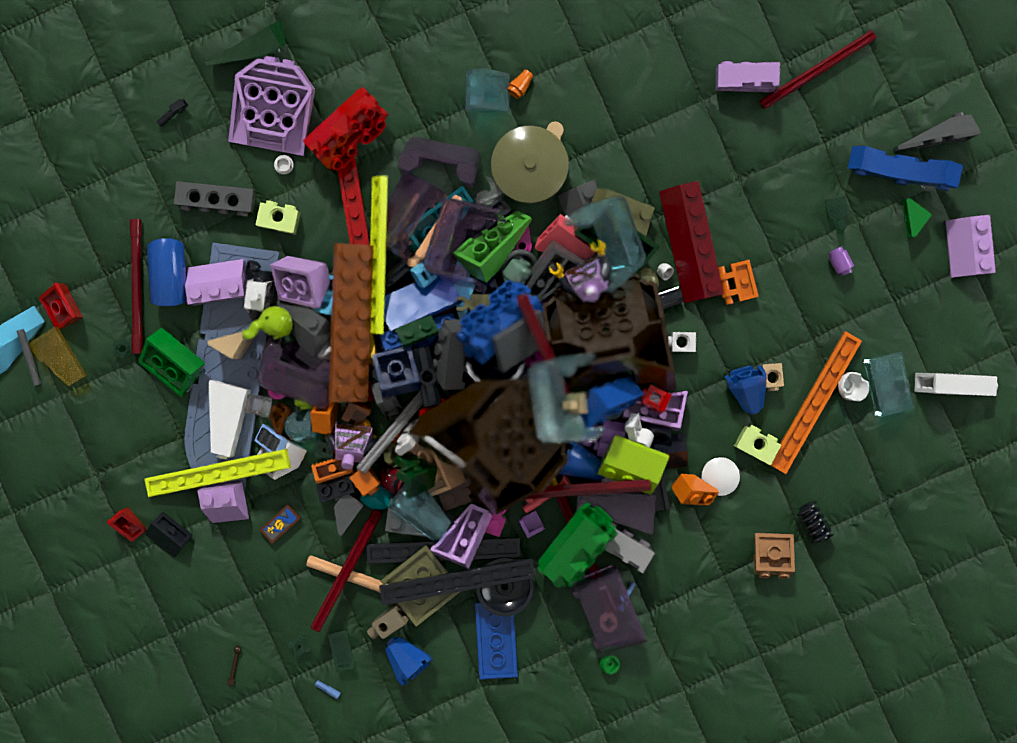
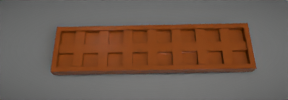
M334 243L329 375L330 402H368L373 245Z

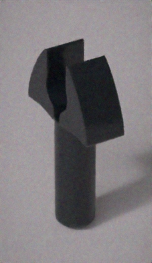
M179 99L169 106L170 110L157 120L158 125L162 127L177 113H182L188 106L185 99Z

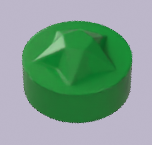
M605 655L600 661V668L604 673L613 675L619 670L620 661L614 655Z

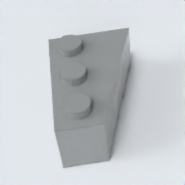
M614 522L611 523L612 527H613L614 525L617 527V524H616V523H614ZM616 528L615 531L618 532V535L611 542H608L605 550L621 558L625 563L638 568V571L643 573L655 554L650 548L651 544L643 539H640V541L634 539V534L626 529L622 532Z

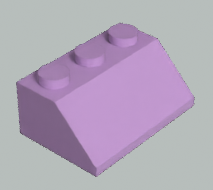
M990 215L946 220L950 278L996 273Z
M286 256L270 264L279 300L312 308H319L330 283L326 263Z
M245 259L189 267L185 282L188 305L195 306L245 298L248 282Z

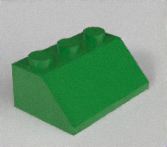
M162 327L146 339L138 361L139 364L181 398L201 375L205 362L200 357L192 353Z

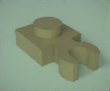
M471 294L470 300L459 296L457 301H463L464 307H457L456 311L463 312L466 309H470L471 312L478 305L490 306L489 295Z

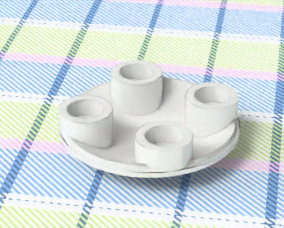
M721 457L714 458L706 463L702 470L701 478L719 491L718 496H724L736 489L740 480V473L734 462Z

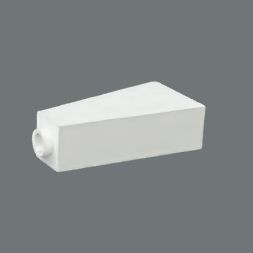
M915 373L914 392L996 396L998 389L997 377Z
M210 380L211 453L217 454V458L227 460L228 457L235 456L251 389L217 380Z

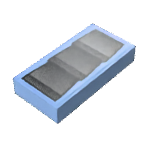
M262 424L254 441L268 452L283 450L288 440L276 434L275 430L268 425Z

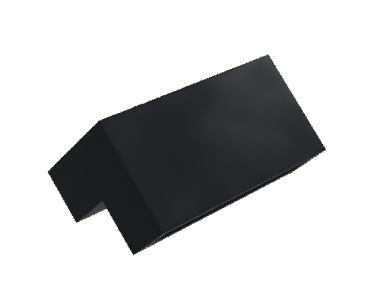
M684 433L672 434L670 442L666 445L651 443V449L669 455L665 469L688 467V450Z

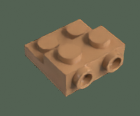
M755 533L754 574H759V578H770V575H778L779 579L790 578V575H793L795 572L794 534Z

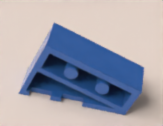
M630 376L623 379L619 377L612 384L608 382L600 389L596 387L588 393L589 397L586 399L588 413L574 415L588 432L599 421L601 424L607 420L605 417L612 414L617 415L634 405L644 393Z

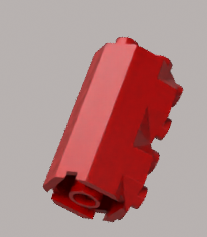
M362 87L313 130L303 142L330 171L332 169L341 170L355 158L358 151L356 147L360 143L369 144L386 128L385 120L389 115L378 105L377 100Z

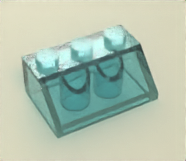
M902 351L864 359L877 416L898 413L914 407Z

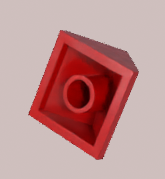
M55 283L39 297L56 331L83 318L66 284Z

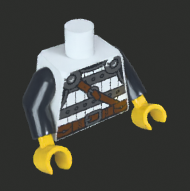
M259 271L253 279L247 282L244 309L249 313L250 319L253 322L259 320L262 312L271 307L274 287L272 271Z

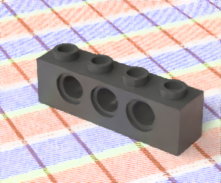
M176 181L174 205L180 206L179 210L191 211V208H199V212L210 213V210H218V214L229 215V212H237V216L248 217V213L254 214L256 191L247 188ZM195 193H199L200 200L193 203L192 196ZM214 195H218L219 202L213 205L211 198ZM238 197V204L232 207L230 205L231 198Z

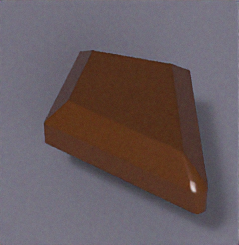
M279 400L276 406L273 405L271 407L269 418L276 434L281 435L291 413V408Z

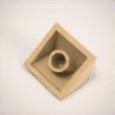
M239 332L207 342L209 346L231 359H242L253 339H243V332Z

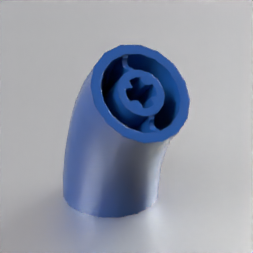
M167 238L150 242L147 246L151 303L159 306L183 304L187 301L183 243L179 240Z

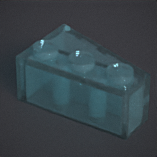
M404 483L388 508L432 541L441 539L451 522L428 490L409 499L406 497L408 484Z

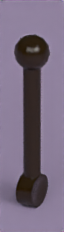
M240 646L234 647L235 655L231 674L227 679L228 685L235 683L234 674L238 654L241 652Z

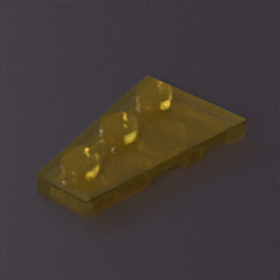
M53 327L29 343L30 350L37 356V359L48 365L52 372L68 386L87 376L58 327Z

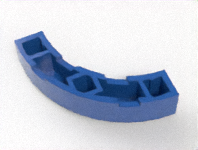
M852 146L847 169L855 171L854 174L866 176L867 174L896 181L895 184L907 186V183L937 187V189L949 191L950 188H958L963 165L953 161L929 159L928 162H923L915 157L885 155V151L868 146Z

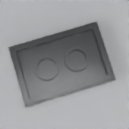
M535 310L536 316L546 336L542 312L539 310ZM525 318L492 337L499 370L502 372L507 371L538 351Z

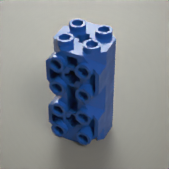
M512 280L506 281L494 293L489 295L490 306L478 305L460 320L461 331L456 337L465 347L463 349L464 353L469 358L473 356L481 365L485 364L495 355L492 337L524 318L517 302V297L527 294L534 311L539 310L543 312L544 310L539 299L536 296H530L531 290L527 286L519 282L514 283Z

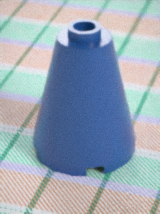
M568 440L565 454H568L567 464L558 474L599 481L601 478L604 479V476L598 475L601 459L577 441Z

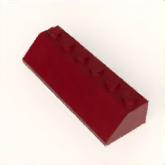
M699 181L659 191L683 303L723 295V287Z

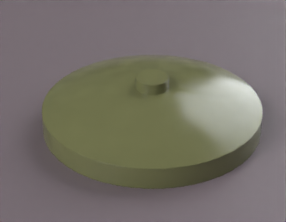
M522 126L506 133L495 146L491 159L492 176L500 191L508 198L525 204L540 203L554 196L563 186L569 166L566 149L559 138L552 132L537 126Z

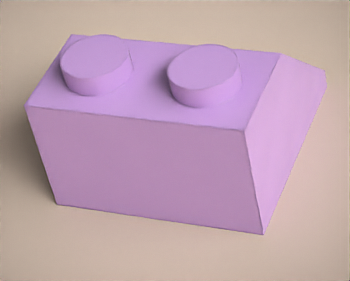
M242 481L206 485L198 490L201 510L212 523L249 519Z

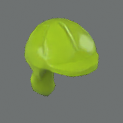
M269 307L262 312L259 320L252 322L247 330H243L242 338L247 340L253 339L259 330H263L269 335H276L273 338L274 340L290 335L293 326L292 317L284 308Z

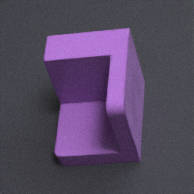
M536 510L519 518L527 538L545 529Z

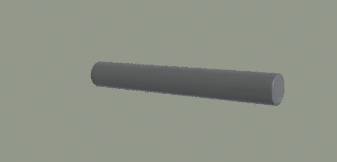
M17 330L16 332L33 386L41 384L25 330Z

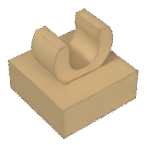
M585 393L566 395L567 401L562 402L563 410L568 409V414L588 413Z

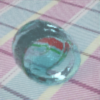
M312 409L308 410L304 419L300 411H295L287 417L284 429L291 440L306 442L315 438L317 433L312 432L311 424Z

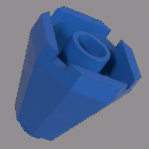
M745 366L732 370L730 377L728 375L725 376L727 386L745 413H759L764 407L767 376L764 368L757 366V369H753V366Z
M393 637L386 643L388 647L385 651L396 679L402 686L409 683L407 681L408 678H411V680L416 678L429 666L428 662L433 661V658L427 652L402 637Z

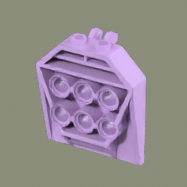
M264 56V59H256L235 75L228 142L305 155L306 144L303 140L308 136L315 88L300 66L294 65L295 61L283 59L281 63L279 58ZM253 86H256L259 90L256 97H253L250 92ZM271 90H275L278 93L275 101L269 97ZM291 93L297 97L295 104H291L288 101ZM250 109L255 112L253 120L247 117V112ZM268 113H272L274 116V121L271 124L266 121ZM288 116L293 119L291 127L285 125V118Z

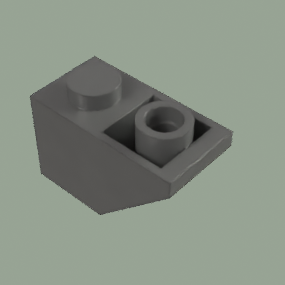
M378 382L370 385L376 403L387 421L397 419L403 412L398 396L382 398Z

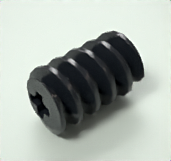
M816 500L799 507L800 511L796 514L797 517H804L800 523H807L803 529L811 530L807 534V537L814 536L811 544L821 543L834 535L829 534L832 529L826 527L828 524L826 520H822L824 514L819 513L820 507H814L817 504Z

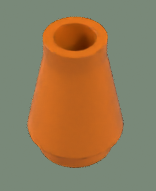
M525 69L508 84V93L516 99H519L521 96L523 97L533 78V74Z

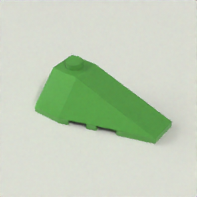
M516 211L500 220L497 226L491 230H483L482 235L474 240L472 238L466 240L453 255L472 276L487 283L500 270L508 255L532 221V218Z

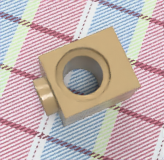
M782 363L760 365L764 368L766 376L770 372L776 374V380L773 383H770L768 379L766 380L767 391H777L779 387L784 386Z

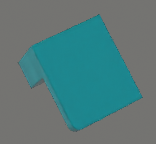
M380 484L377 485L379 489L371 496L368 493L364 496L361 494L360 501L372 510L389 508L392 493L382 488Z

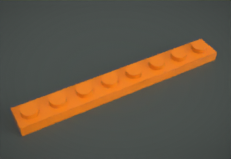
M846 331L843 332L780 442L781 447L771 464L772 467L785 474L788 472L862 340Z

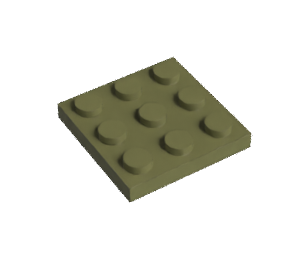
M425 545L380 582L388 584L448 572L428 546ZM460 592L399 602L398 604L414 625L418 626Z

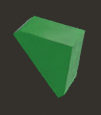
M909 198L902 200L907 239L916 237L932 215Z

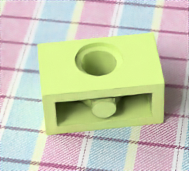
M266 200V204L260 202L256 226L296 235L301 212L297 211L295 206L285 204L284 208L277 206V202ZM277 212L283 213V219L280 222L274 220V215Z
M753 425L750 428L744 426L734 446L771 465L781 447V444L777 443L778 439L770 434L767 437L760 434L761 429ZM760 438L763 441V446L760 449H756L754 442Z

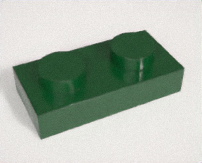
M429 315L396 328L395 333L402 347L405 348L438 335L439 329L432 316Z

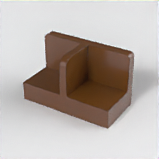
M369 401L345 402L342 408L341 419L346 422L352 419L358 423H363L367 415L371 413V403Z

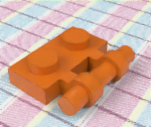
M750 260L730 264L731 272L726 273L725 266L718 267L724 292L722 298H725L726 305L734 303L732 295L736 294L739 302L759 297ZM729 278H733L736 289L730 290Z

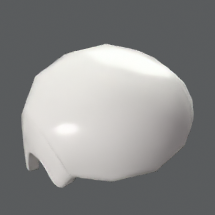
M847 372L838 383L839 393L848 401H862L869 393V382L864 380L859 373Z

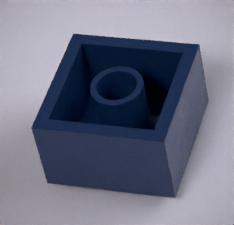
M411 346L372 354L382 398L420 390V381Z

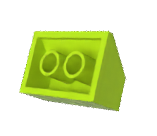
M614 435L601 458L598 475L614 481L649 479L652 486L651 490L642 492L652 495L659 484L669 455Z

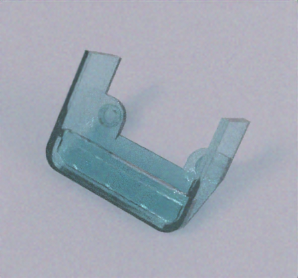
M620 196L585 205L564 221L566 226L589 227L593 223L599 240L605 243L606 249L604 253L607 254L612 266L608 288L605 292H613L645 262V252L627 201L624 197Z
M595 354L558 357L538 362L529 369L537 435L542 441L596 440L605 432L604 428L585 429L583 418L578 414H568V409L563 410L562 402L566 401L563 376H570L575 373L577 365L587 364L595 358Z

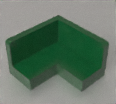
M409 451L395 457V465L402 468L396 472V478L408 484L407 498L411 499L435 487L436 465Z

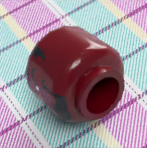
M388 466L386 469L383 468L378 475L381 482L380 486L392 494L402 492L407 484L396 478V472L400 469Z

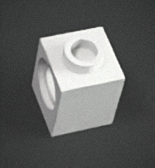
M671 332V336H668L671 352H696V332ZM678 337H684L686 340V345L683 348L678 347L676 344Z

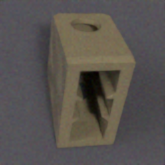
M395 603L376 617L367 633L372 639L378 636L384 639L405 625L410 618L399 604Z

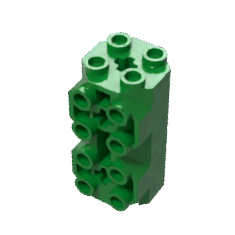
M588 502L581 506L538 560L539 572L546 575L556 587L569 586L571 588L576 582L580 581L585 575L586 569H589L595 563V558L601 555L607 548L608 542H611L618 535V532L615 531L616 526L612 527L611 525L613 522L612 517L601 507H589L591 504Z

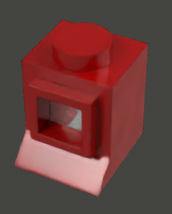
M650 385L648 389L644 388L642 391L644 394L640 397L643 399L641 405L662 414L672 394Z

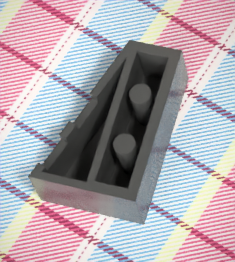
M552 240L532 267V274L524 284L531 290L530 296H536L541 302L561 285L558 281L559 278L550 272V267L554 272H557L559 267L556 263L563 267V275L565 276V272L583 263L584 259Z
M444 320L439 330L437 343L434 345L432 363L436 378L443 390L464 389L465 383L462 382L463 372H467L466 365H464L466 354L463 349L465 347L456 337L461 331L460 320Z

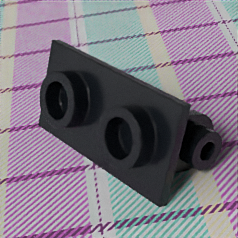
M351 474L317 484L316 488L320 503L355 493V488L357 487L349 478Z

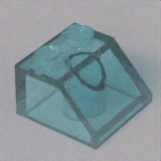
M485 68L466 71V110L509 112V93L507 89L510 83V73Z

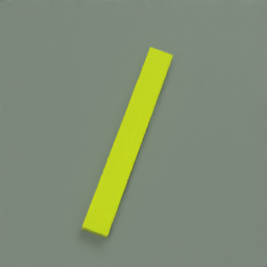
M388 176L372 178L370 245H373L370 334H383Z
M283 449L149 477L144 480L148 497L289 469L291 468L288 450Z

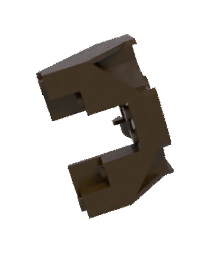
M610 261L612 273L608 280V288L598 294L599 297L603 298L602 300L583 301L580 296L574 297L567 294L560 285L548 303L545 302L542 306L547 341L571 394L585 393L588 395L591 390L597 387L596 376L631 369L634 371L637 385L655 382L656 388L664 392L677 390L664 313L656 283L648 282L642 279L640 275L628 269L624 270L618 267L617 263ZM620 309L626 310L625 312H618ZM600 313H606L605 316H599ZM583 316L587 317L585 320H580ZM606 328L610 330L608 332H602Z
M524 378L479 380L419 416V420L407 434L419 446L430 449L443 463L457 466L472 481L468 486L472 493L468 497L478 507L498 515L534 493L544 492L567 464L568 454H565L566 443H568V427L566 426L568 409L563 410L562 399L545 380H529ZM528 419L531 420L530 426H527ZM505 420L507 425L503 428L502 423ZM516 434L519 435V439L517 441L514 440ZM530 447L531 451L526 453L527 448ZM503 449H506L505 456H502Z

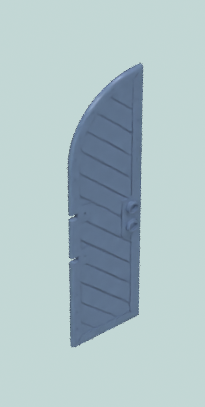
M212 242L209 264L245 259V265H247L248 260H254L261 265V268H257V270L272 271L270 264L279 260L280 252ZM247 275L248 281L254 278V276ZM274 282V287H273L271 307H272V304H273V297H274V290H275V282ZM245 298L203 304L199 333L206 335L205 340L198 339L196 356L200 357L205 362L201 375L198 377V384L194 383L191 387L184 437L186 457L191 469L250 457L268 334L263 330H259L242 359H231L209 346L207 342L243 332V330L249 328L253 321H251L249 313L244 309ZM210 380H217L251 389L235 456L228 457L227 460L217 458V454L211 453ZM247 477L221 483L242 481L245 494Z

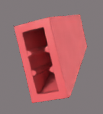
M561 214L537 238L535 245L537 251L544 252L553 240L584 259V261L595 254V251L591 249V245L574 234V223Z

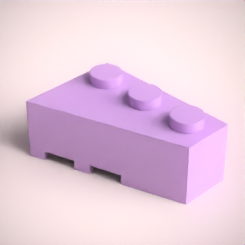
M470 504L455 521V524L442 535L443 537L438 543L432 546L430 551L436 556L469 569L492 515L488 510Z

